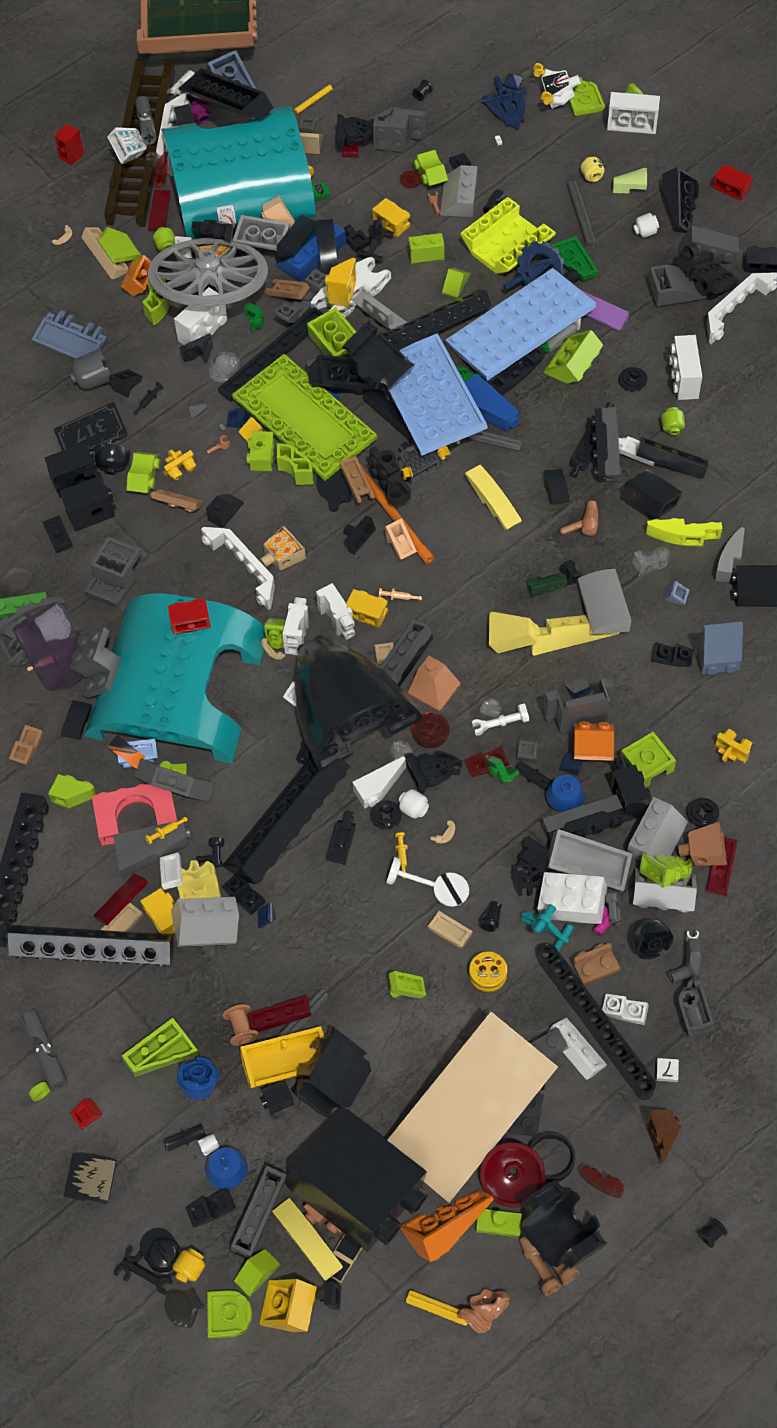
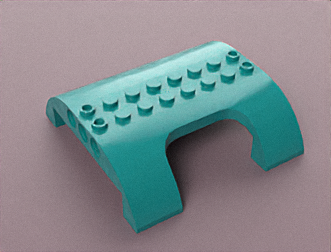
M290 105L273 108L268 116L262 119L255 118L246 123L211 129L200 128L194 123L161 130L181 208L186 237H191L192 240L209 237L191 228L192 221H219L216 207L233 204L236 223H239L241 215L264 219L261 214L263 212L262 205L278 195L294 220H297L300 215L308 218L316 216L307 158L296 117Z
M155 593L141 595L132 599L125 607L111 652L121 657L111 690L97 695L84 736L103 740L106 731L206 748L212 750L215 761L233 764L242 728L233 719L211 705L206 697L207 688L216 658L223 650L234 649L240 651L243 663L261 665L265 651L261 644V640L266 638L265 626L239 609L206 600L211 628L173 635L168 605H173L177 602H189L196 598Z

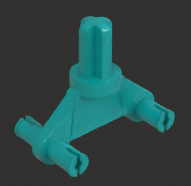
M549 904L544 913L537 915L529 911L523 912L521 914L522 922L531 925L536 933L541 934L542 931H546L558 939L554 944L558 951L561 950L564 944L569 942L568 937L575 928L567 924L563 932H559L551 923L550 918L557 909L552 904Z

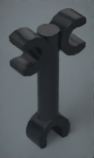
M128 1247L125 1251L126 1258L120 1266L115 1268L113 1274L118 1276L120 1271H126L123 1280L128 1282L131 1278V1272L155 1285L160 1294L166 1295L167 1292L162 1289V1284L167 1282L172 1285V1280L168 1277L160 1278L136 1264L141 1261L143 1254L139 1252L135 1258H131L130 1255L133 1248Z

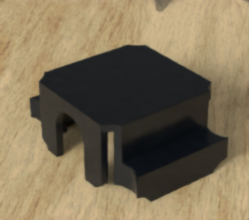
M369 320L347 340L342 349L349 353L348 366L370 388L381 390L385 387L388 393L415 364L410 362L408 356L405 357L383 334L379 333L376 335L378 327L373 326Z
M330 1027L328 1034L324 1038H318L313 1042L311 1049L320 1050L317 1059L310 1065H300L296 1074L300 1077H309L310 1080L298 1079L297 1087L292 1091L296 1097L326 1118H330L334 1108L351 1107L371 1072L370 1062L364 1058V1055L367 1053L335 1027Z
M557 1179L534 1192L521 1203V1206L528 1212V1215L522 1222L521 1230L549 1266L558 1268L567 1262L570 1269L604 1248L608 1242L602 1238L600 1231H597L600 1223L595 1215L586 1224L579 1221L576 1217L574 1207L581 1199L577 1192L570 1191L565 1199L559 1202L567 1189H564Z

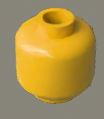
M191 1248L188 1251H181L172 1266L176 1272L175 1277L185 1284L188 1280L195 1282L205 1268L204 1256Z

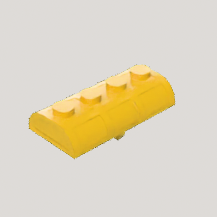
M322 1027L240 1047L241 1060L249 1087L254 1088L296 1077L297 1069L300 1065L312 1064L317 1059L320 1050H313L311 1046L318 1038H324Z

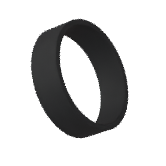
M542 1134L533 1140L530 1145L532 1149L542 1140L556 1139L563 1142L572 1154V1164L564 1174L556 1177L546 1176L545 1182L549 1183L557 1179L558 1182L562 1181L570 1175L574 1168V1147L566 1137L560 1134Z

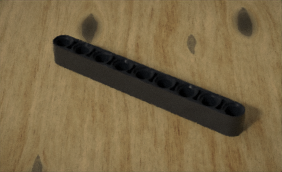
M550 943L542 944L538 951L540 966L637 1097L642 1100L650 1099L656 1087L654 1078L557 948ZM549 953L552 955V957L545 958L543 954ZM561 969L564 971V973L557 974L554 972V970ZM573 985L576 989L568 990L566 986ZM585 1001L588 1003V1006L582 1007L578 1003ZM596 1017L601 1022L593 1023L590 1019ZM610 1034L613 1039L606 1040L603 1038V1035ZM623 1051L625 1056L619 1057L615 1052ZM634 1067L638 1070V1073L632 1074L628 1071V1068ZM647 1084L651 1089L644 1091L640 1085Z

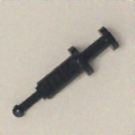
M156 382V387L153 390L148 389V394L139 403L140 405L134 411V415H137L142 408H145L153 398H157L156 392L164 388L161 383Z

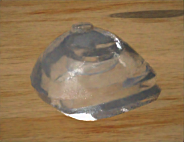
M229 351L218 353L214 356L209 366L210 378L220 383L227 381L239 370V358Z

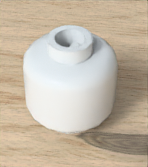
M651 213L637 217L636 225H633L636 234H640L642 238L656 234L657 228H660L656 216H652Z
M411 789L403 792L399 798L401 812L411 818L423 817L428 810L427 797L416 790Z

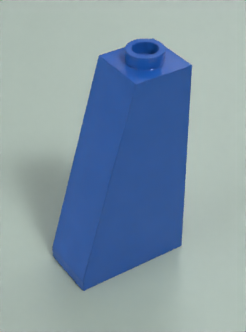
M476 374L464 382L486 422L505 432L517 426L519 423V411L482 377Z

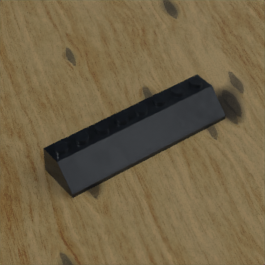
M202 68L178 88L183 93L245 117L262 119L268 116L274 108L265 92Z
M310 756L307 763L296 773L222 866L231 873L238 874L248 883L257 884L261 882L265 877V873L276 864L277 858L288 849L289 843L300 834V829L311 820L312 814L323 805L324 799L335 790L336 784L346 776L351 766L345 760H342L319 772L312 756Z

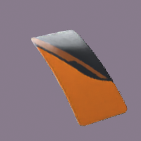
M116 735L108 745V748L135 769L138 768L140 759L146 758L119 735Z

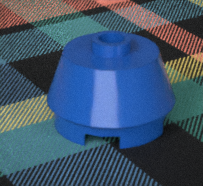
M562 775L549 784L546 790V799L554 811L564 812L580 807L585 800V791L575 777Z
M196 1057V1061H191L187 1064L183 1062L177 1074L179 1086L185 1095L193 1100L208 1098L213 1093L219 1079V1072L212 1065V1061L203 1057Z
M223 1147L215 1150L208 1157L205 1164V1174L208 1181L220 1189H233L245 1179L248 1171L245 1156L242 1152L232 1147Z

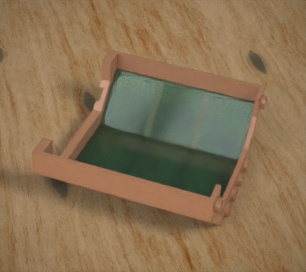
M141 0V29H137L139 53L148 55L255 48V41H258L257 31H255L257 30V20H254L257 19L256 9H253L256 8V0Z

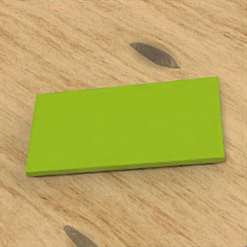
M285 354L232 394L233 399L266 429L273 432L274 436L283 444L298 448V451L306 455L311 462L312 470L324 481L340 469V461L355 457L378 438L374 431L321 385L309 384L308 374Z

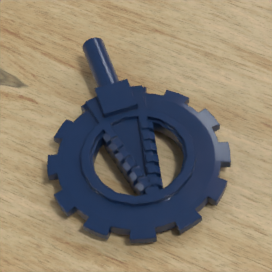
M534 241L530 243L531 246H525L521 250L523 252L522 255L518 256L517 263H519V268H517L518 275L503 285L504 290L507 291L520 282L527 286L537 279L550 265L563 276L565 273L562 266L564 265L563 257L560 258L558 249L550 247V243L544 241L542 244ZM535 255L547 257V259L530 264L532 257Z

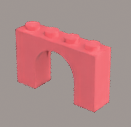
M139 784L132 788H120L113 792H101L92 796L98 835L102 846L114 844L113 835L120 833L118 826L119 815L124 808L134 803H144L152 807L156 814L157 825L178 821L172 791L151 784Z

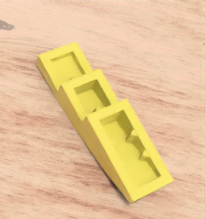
M481 465L465 473L482 503H486L492 515L498 518L505 531L522 521L505 494Z
M290 1198L272 1211L286 1229L288 1235L300 1248L303 1255L325 1281L343 1268L323 1239Z

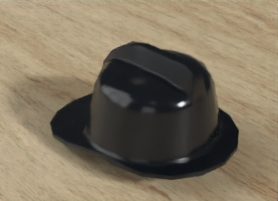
M153 1228L147 1231L140 1242V1251L144 1259L157 1275L162 1277L176 1275L172 1266L182 1249L167 1230Z

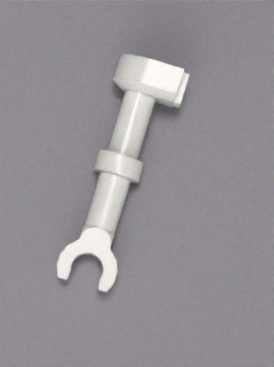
M525 703L517 706L518 713L507 716L499 715V718L488 721L473 720V727L480 726L479 729L475 730V735H482L488 728L499 725L503 727L506 726V723L521 720L523 723L528 722L529 715Z

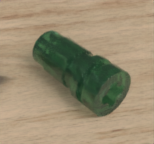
M564 573L527 579V588L531 597L537 596L538 593L541 595L546 591L550 592L567 587V579Z

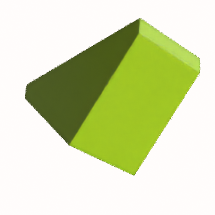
M456 268L448 269L442 295L458 299L470 277V273Z
M264 1249L246 1261L234 1282L250 1297L281 1264Z

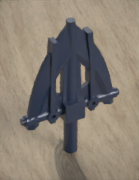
M496 76L494 81L498 89V95L493 93L491 97L483 96L481 102L485 103L493 114L504 122L506 127L510 125L519 130L520 124L524 123L525 93L527 90L520 87L518 90L511 89V92H509L507 88L504 89L500 77ZM512 102H515V105H516V109H515V110H514V107H513ZM501 104L503 105L505 111H503V110L501 109V107H500Z

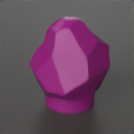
M194 100L191 107L193 119L197 120L199 124H203L210 118L208 115L209 108L199 100Z

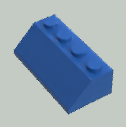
M334 224L337 252L345 245V230ZM317 229L310 235L294 257H283L276 263L277 268L298 282L305 280L314 269L321 266Z

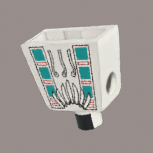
M115 128L108 136L121 164L140 157L148 146L142 141V137L136 128Z

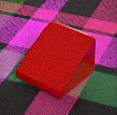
M83 1099L70 1112L80 1129H84L103 1115L93 1099Z

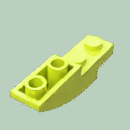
M654 519L647 521L646 534L672 544L703 546L704 540L720 539L723 528L722 522L691 523L685 525L684 519Z

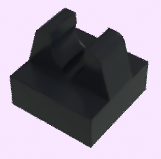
M326 1282L325 1289L316 1290L315 1299H320V1302H324V1305L331 1310H340L342 1287L335 1282Z

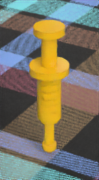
M183 817L178 822L173 821L161 829L157 827L155 834L145 836L149 845L152 844V840L158 837L161 840L164 839V835L177 829L179 824L187 821V818Z
M400 832L395 834L399 844L395 846V850L398 851V857L401 860L400 867H402L403 872H406V850L408 846L403 844L405 833Z

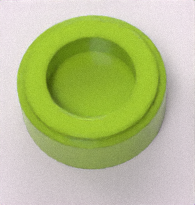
M41 1082L30 1090L29 1096L33 1101H39L49 1094L50 1087L47 1082Z

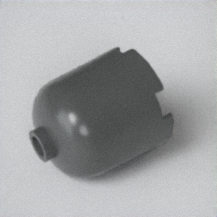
M101 348L80 356L72 362L71 379L73 383L77 382L82 389L87 390L110 382L109 376L112 374L108 366L105 367L104 365L107 361Z

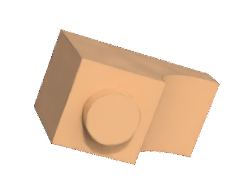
M279 195L262 205L263 212L261 214L264 219L290 223V227L294 224L295 220Z

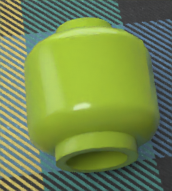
M165 227L157 229L153 235L157 249L162 252L166 248L175 245V234L172 229Z
M668 408L661 415L662 429L666 433L678 435L685 428L684 413L678 408Z

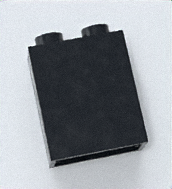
M347 1109L331 1123L291 1166L287 1182L289 1190L367 1252L378 1240L384 1245H388L402 1226L396 1219L405 1209L414 1215L428 1197V1193L422 1189L427 1171Z

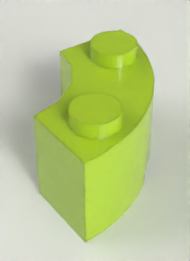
M436 150L414 156L413 165L415 170L418 169L423 184L431 186L448 181L444 164L440 162Z
M149 282V295L142 301L145 316L154 326L167 314L170 301L157 293Z
M277 443L278 471L291 474L295 479L296 485L314 484L312 465L309 458L294 446Z
M133 453L132 465L127 476L126 491L148 493L151 489H154L156 470L160 469L161 460L158 459L159 454Z

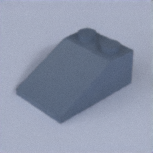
M236 50L208 62L207 71L256 89Z
M743 622L704 625L698 652L702 674L733 673L740 670Z

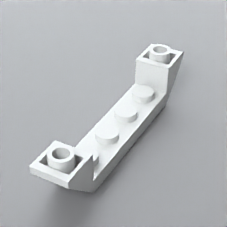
M181 94L165 104L156 149L158 164L171 176L173 174L161 130L173 127L172 122L175 121L174 107L190 105L186 94Z
M752 273L708 312L706 325L708 342L711 345L716 340H720L724 334V323L721 322L723 317L727 313H731L738 303H742L749 293L752 294L757 289L764 295H767L770 291H774L777 288V273Z
M203 527L201 529V539L206 546H210L214 551L225 544L228 550L234 552L237 560L245 564L248 572L256 576L260 584L256 588V600L261 606L264 605L267 610H270L275 588L273 575L230 529Z

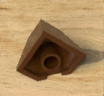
M651 1110L648 1114L646 1126L659 1163L662 1164L665 1162L678 1136L681 1125L678 1117H674L672 1110Z

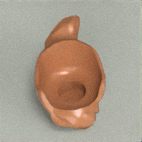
M484 1289L480 1295L470 1298L469 1304L472 1309H461L457 1318L464 1319L477 1333H485L491 1328L492 1321L498 1318L509 1306V1294L505 1291L491 1292Z

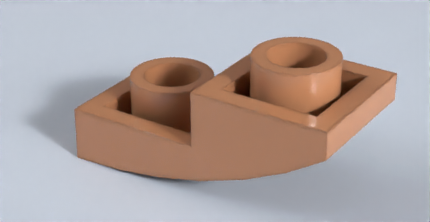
M308 1204L304 1206L306 1212L304 1216L312 1225L316 1223L321 1227L327 1222L325 1226L333 1235L336 1233L340 1237L344 1235L341 1230Z

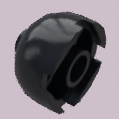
M97 444L95 446L96 464L101 469H104L105 473L115 474V471H121L126 468L129 463L131 450L125 451L126 447L115 444H106L105 447Z
M647 919L641 921L634 928L631 935V943L640 958L650 960L661 956L658 952H661L663 949L667 951L673 943L674 936L669 927L662 921Z

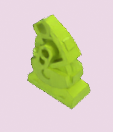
M644 853L642 854L639 872L661 887L666 888L671 883L678 882V879H687L693 869L692 860L684 861L682 857L659 854L655 858Z

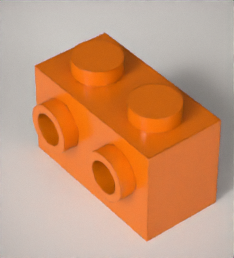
M145 255L132 261L121 284V287L133 297L139 293L142 294L149 282L148 269L152 261Z

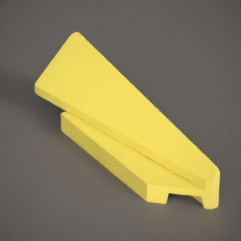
M587 615L546 619V627H539L538 643L530 645L532 654L535 656L617 635L620 632L592 634Z

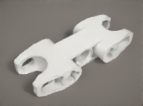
M372 257L357 262V283L352 299L362 291H365L372 297L378 294L391 279V272L389 270H383L378 273L371 272L375 267V259ZM327 285L311 301V308L316 307L319 310L329 307L332 310L336 307L344 318L351 314L356 306L352 299L349 307L329 304V299L326 296Z

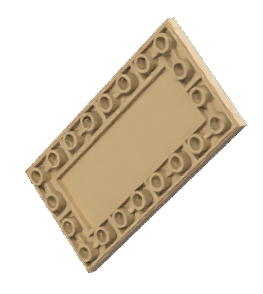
M490 1012L387 1141L425 1169L427 1174L424 1182L450 1203L558 1066L494 1013Z

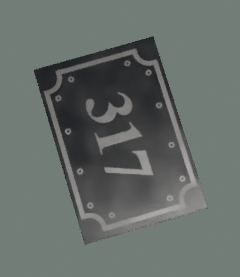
M115 402L54 428L62 451L84 442L88 449H94L97 444L103 445L127 434Z

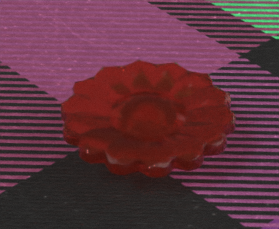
M407 171L400 175V181L404 187L415 188L422 183L421 174L418 172Z

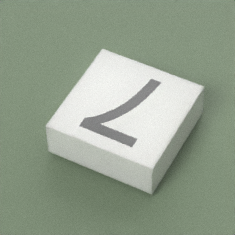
M657 1058L656 1081L678 1082L679 1060Z

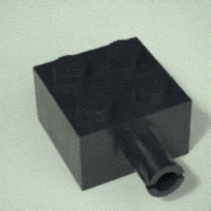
M620 756V761L618 757L612 761L616 770L613 771L611 791L613 795L617 794L622 809L626 814L624 822L644 816L649 807L651 793L649 788L644 786L642 771H638L636 765L627 767L625 758Z

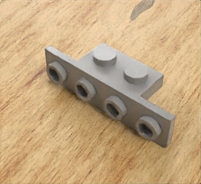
M362 291L352 299L357 307L389 330L407 323L365 291Z

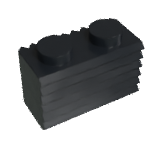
M747 247L745 272L777 273V248Z

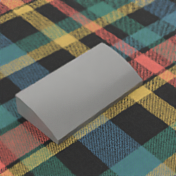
M616 569L596 571L578 578L577 582L592 634L629 632L632 621Z
M558 829L552 836L547 868L566 874L604 877L608 888L624 892L633 854Z

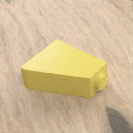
M490 612L489 646L497 653L538 643L540 630L538 625L530 618Z

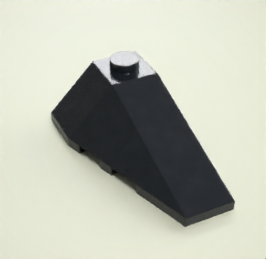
M676 167L662 174V189L676 227L687 233L692 225V211L696 208L695 199L699 196V179L685 170Z

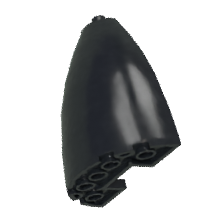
M322 635L298 646L295 668L297 716L308 750L319 772L353 755L351 742L383 726L388 736H391L423 719L422 714L404 690L381 667L364 655L342 644L325 639Z

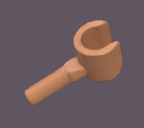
M435 191V196H431L428 193L429 203L433 204L436 214H440L438 193Z
M226 435L221 436L220 442L206 450L207 453L210 454L220 448L223 450L228 449L230 440L227 441Z

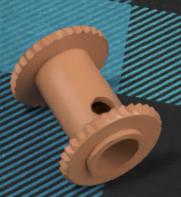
M236 1005L228 1008L222 1014L225 1020H231L235 1034L230 1039L232 1045L240 1046L250 1043L259 1035L256 1030L250 1029L246 1014L250 1011L249 1005Z

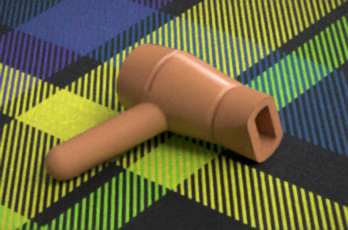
M588 501L583 520L562 527L560 533L564 535L582 528L584 535H595L598 528V507L596 501Z

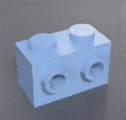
M155 739L127 742L146 757L144 758L145 760L151 762L158 761ZM118 755L119 766L123 765V768L133 767Z

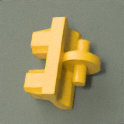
M172 449L169 450V457L165 459L167 465L164 466L165 470L163 473L165 476L169 475L176 481L183 475L179 470L180 467L184 466L187 472L194 470L196 464L193 460L192 451L190 450L182 455L180 450L176 453Z
M727 729L723 734L721 732L718 734L715 746L719 748L718 752L723 754L722 761L726 762L728 759H731L735 762L738 759L745 763L748 760L752 742L743 738L740 744L734 741L737 734L731 729Z

